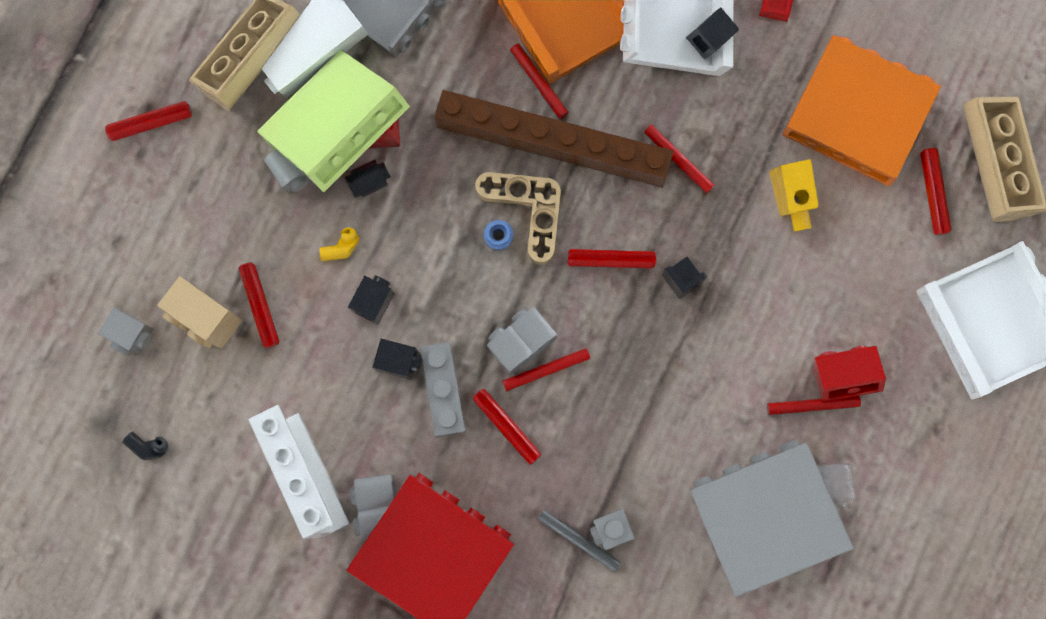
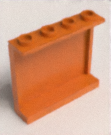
M497 0L549 85L620 45L621 37L624 34V23L621 22V10L624 6V0Z
M832 35L782 135L884 185L890 186L897 179L939 93L941 85L935 83L927 75H918L909 71L902 63L890 62L882 58L874 50L863 49L854 45L853 41L847 37Z

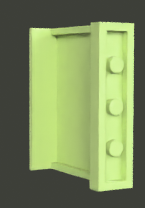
M340 49L257 132L273 150L279 151L306 174L321 191L325 192L410 106L393 85Z

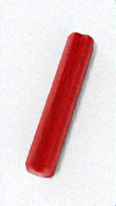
M182 101L107 124L105 132L108 139L116 141L190 118L192 111L190 105L186 101Z
M927 148L920 153L933 233L935 235H945L950 233L952 228L939 152L937 148Z
M570 249L568 251V265L582 267L655 268L656 253L654 251Z
M252 262L242 264L238 269L262 345L265 348L274 347L280 341L256 266Z
M481 389L473 396V401L528 464L535 463L541 457V452L485 389Z

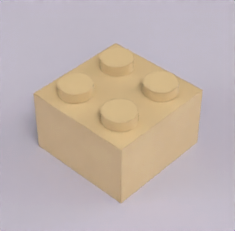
M181 276L177 278L157 305L165 311L162 316L164 319L185 332L187 329H190L186 334L209 349L212 345L222 349L243 321Z

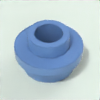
M502 220L490 222L484 230L486 244L495 250L507 248L513 241L512 227ZM501 231L504 233V238L502 240H495L493 234Z

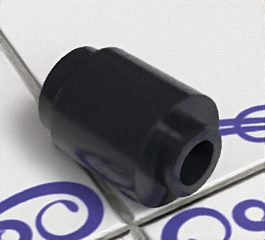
M375 159L351 170V174L345 176V180L354 198L361 195L364 198L387 187L386 180L391 178L384 162L377 164Z

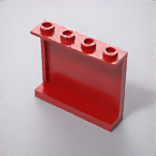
M418 473L416 477L410 474L346 571L417 619H466L514 546V543L509 540L512 534L497 524L492 529L483 523L486 517L472 507L468 511L459 507L457 504L460 499L448 491L444 490L440 494L431 487L434 482L421 473Z

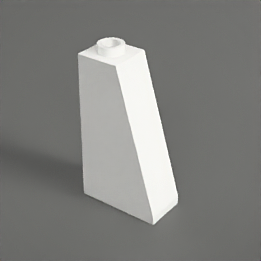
M311 0L262 67V70L267 75L264 82L274 94L280 92L284 97L288 98L305 85L340 49L346 53L369 34L343 0Z

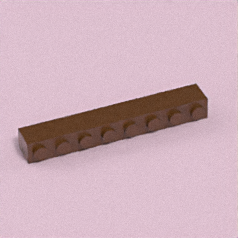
M442 90L434 116L437 128L661 188L664 186L673 155V150L446 90Z

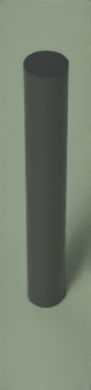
M545 509L537 519L614 573L620 566L621 562L596 546V544Z

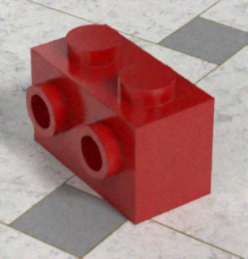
M861 345L853 347L849 351L838 353L828 351L814 359L813 371L822 403L884 391L886 376L877 346L867 347Z

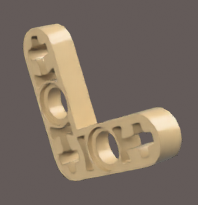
M493 172L481 174L476 180L475 188L478 197L482 200L532 206L528 256L535 264L545 265L549 263L555 254L561 197L559 184L553 179ZM490 180L493 186L502 187L501 181H506V196H500L501 189H491V193L487 194L481 185H486L487 181ZM514 183H522L526 186L527 191L522 197H514L509 191L510 187ZM531 184H536L535 191H544L545 186L551 187V192L556 193V195H551L550 199L546 200L542 193H534L535 199H530ZM542 214L549 215L553 219L552 226L548 229L539 228L536 224L538 216ZM534 233L541 236L552 235V239L545 237V249L550 250V252L544 253L543 258H539L537 252L533 251V248L539 247L540 236L534 237Z

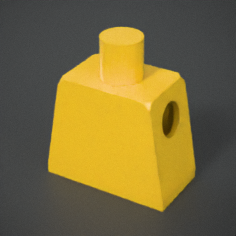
M811 159L780 165L770 170L769 175L780 216H791L794 232L812 228L808 211L818 208V199ZM795 195L798 197V200H799V203H798V204L795 202V199H794V196H795Z

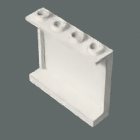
M624 0V6L621 10L624 34L620 41V49L623 51V62L721 76L733 68V36L705 60L686 37L720 7L733 21V0Z
M1023 241L916 290L971 400L987 395L999 387L1046 366V277L1040 274L1035 265V256L1032 250L1026 247Z
M276 405L249 418L248 420L302 538L325 537L351 524L301 415L297 413L285 419L280 406Z

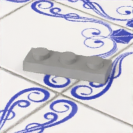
M450 342L420 347L435 437L466 432Z

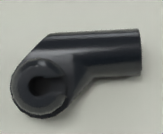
M130 432L122 442L142 460L161 458L168 452V443L163 437L143 441L137 434Z

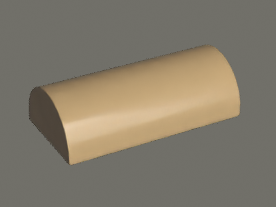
M254 0L193 73L189 81L215 103L230 111L261 73L262 67L298 20L300 14L292 5L281 0Z
M978 97L965 103L963 109L992 222L1012 221L1045 212L1046 200L1019 98Z

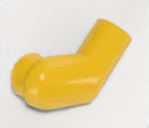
M346 227L342 229V235L336 245L320 247L321 261L348 258L359 242V235L356 233V230Z

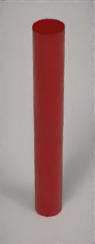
M520 44L512 46L510 52L559 120L566 117L569 112Z
M652 124L644 131V134L658 147L673 150L671 160L706 194L713 189L715 185Z
M587 348L502 380L507 392L591 358Z
M860 396L823 403L821 398L767 403L768 415L861 407Z

